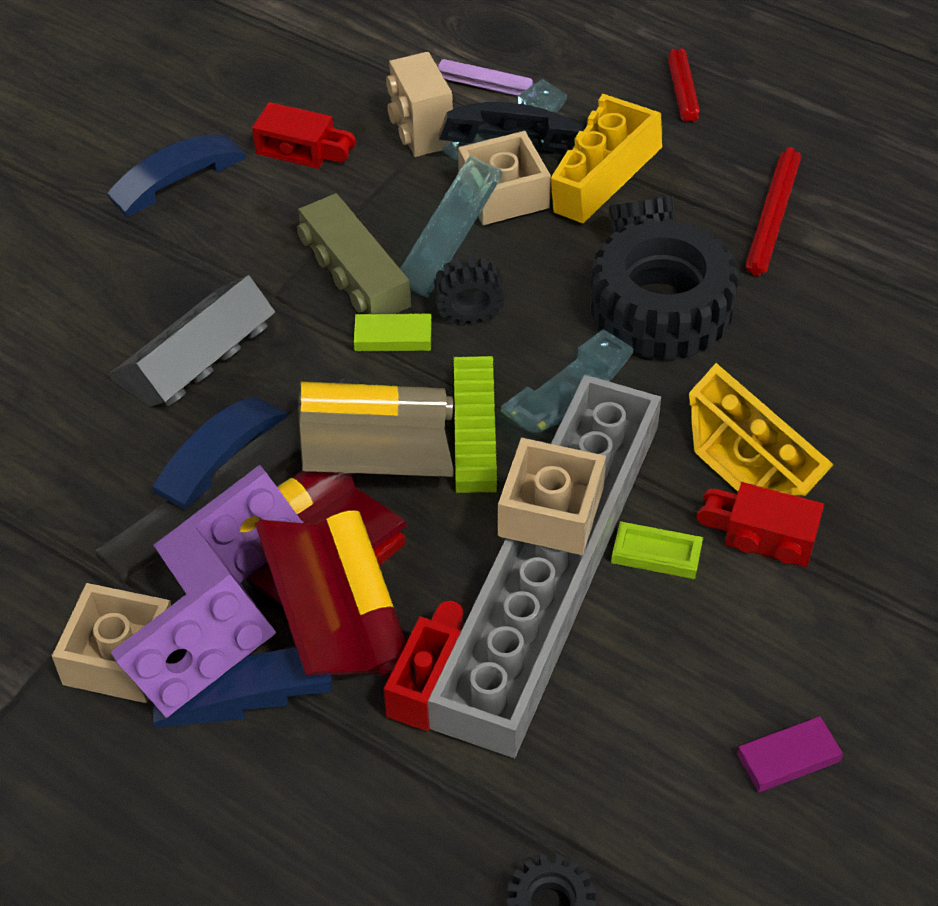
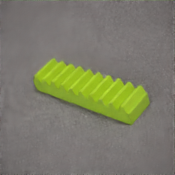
M493 356L454 357L456 493L497 492Z

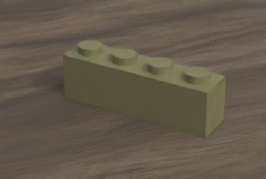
M337 193L298 209L300 225H297V233L301 242L313 249L320 266L329 269L336 286L348 293L352 305L358 313L396 314L411 307L410 280Z

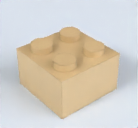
M429 51L389 61L390 76H386V85L392 98V103H389L387 108L392 124L397 123L399 127V135L403 145H409L414 157L453 148L454 142L439 140L438 136L446 113L453 110L452 91Z
M525 131L458 147L459 181L482 225L550 208L551 175Z
M521 438L498 502V536L583 555L604 488L606 456Z
M86 583L52 655L62 685L147 703L149 699L147 695L116 662L111 651L171 606L170 600Z

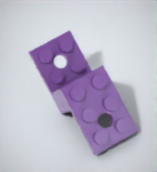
M260 465L154 544V547L186 595L111 651L116 662L166 718L276 634L273 627L240 584L268 562L257 528L255 527L249 532H240L242 523L252 516L259 517V520L303 522ZM178 649L187 650L185 657L181 661L174 664L166 663L167 657L173 651Z

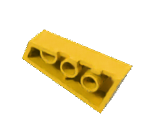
M602 94L598 100L599 107L596 111L592 110L587 118L588 125L585 130L579 131L575 138V146L572 150L566 152L551 177L554 213L580 223H585L662 148L660 112Z

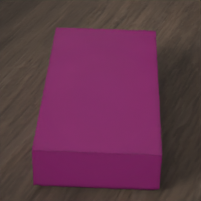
M819 716L738 747L737 756L759 793L841 762L843 752L823 719Z

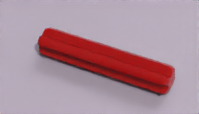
M682 48L678 50L671 49L669 51L668 63L680 116L686 123L690 120L695 122L699 119L698 113L700 109L687 54Z

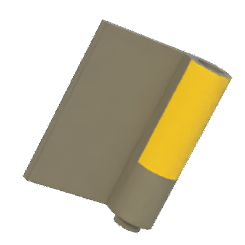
M301 381L298 397V423L302 471L453 477L454 469L444 430L445 420L452 419L453 398L452 396H446L445 388Z

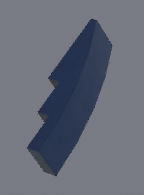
M297 648L246 656L167 718L153 703L154 728L245 719V710L289 706L288 696L333 692L332 675L306 676Z

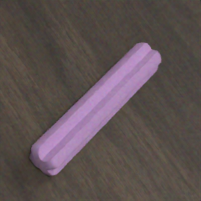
M442 59L438 65L442 76L448 81L523 98L530 97L533 90V80L528 77Z

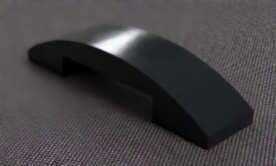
M482 102L461 106L448 111L438 136L439 140L473 144L477 133L506 136L525 131L530 139H538L540 150L566 153L568 150L573 149L575 138L579 131H583V128L573 120L543 108L512 102Z

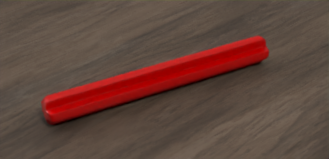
M788 147L786 151L781 152L745 268L747 272L753 273L754 277H760L761 273L767 272L798 171L801 153L796 152L793 147Z

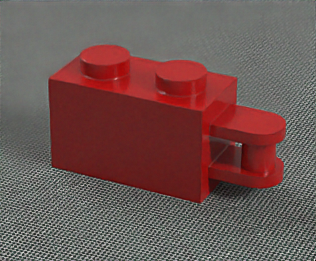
M271 102L267 104L252 127L257 155L320 169L325 159L345 162L349 156L348 150H352L356 144V138L352 133L334 128L333 116Z
M741 482L738 494L719 489H708L705 491L703 496L705 506L698 510L697 519L705 526L726 531V546L737 548L742 552L756 553L778 559L786 564L808 567L824 503Z
M445 601L441 603L431 620L419 617L384 687L387 718L429 732L428 700L463 629V609L457 602Z

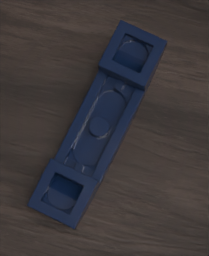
M204 135L189 138L165 147L138 163L115 183L108 192V198L128 217L156 203L155 191L208 165L216 172L222 171L246 159V154L227 135Z
M258 397L247 398L228 406L204 423L180 447L155 481L153 492L186 510L212 487L211 475L254 437L264 441L288 420V413Z

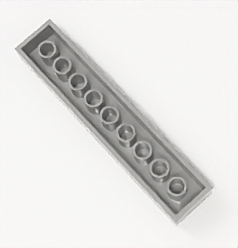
M588 375L583 376L551 444L606 456L604 488L584 554L579 555L508 538L505 539L428 700L431 730L514 759L516 758L658 429L661 396Z

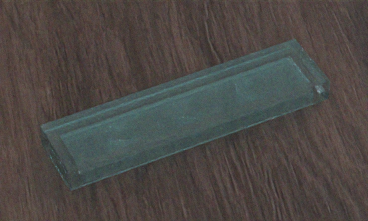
M472 156L468 157L400 268L410 280L411 290L427 298L434 289V279H437L436 273L438 270L444 271L443 265L447 262L450 263L502 178L503 174L499 168Z

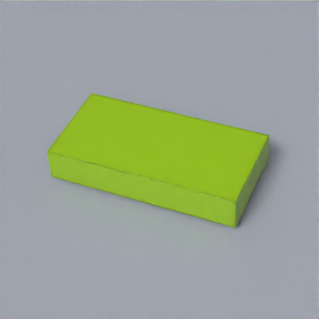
M355 314L354 350L431 351V314Z
M620 521L611 563L695 579L703 537Z

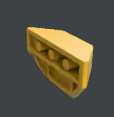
M717 363L689 392L690 405L692 406L694 452L735 490L739 491L741 482L803 497L834 465Z

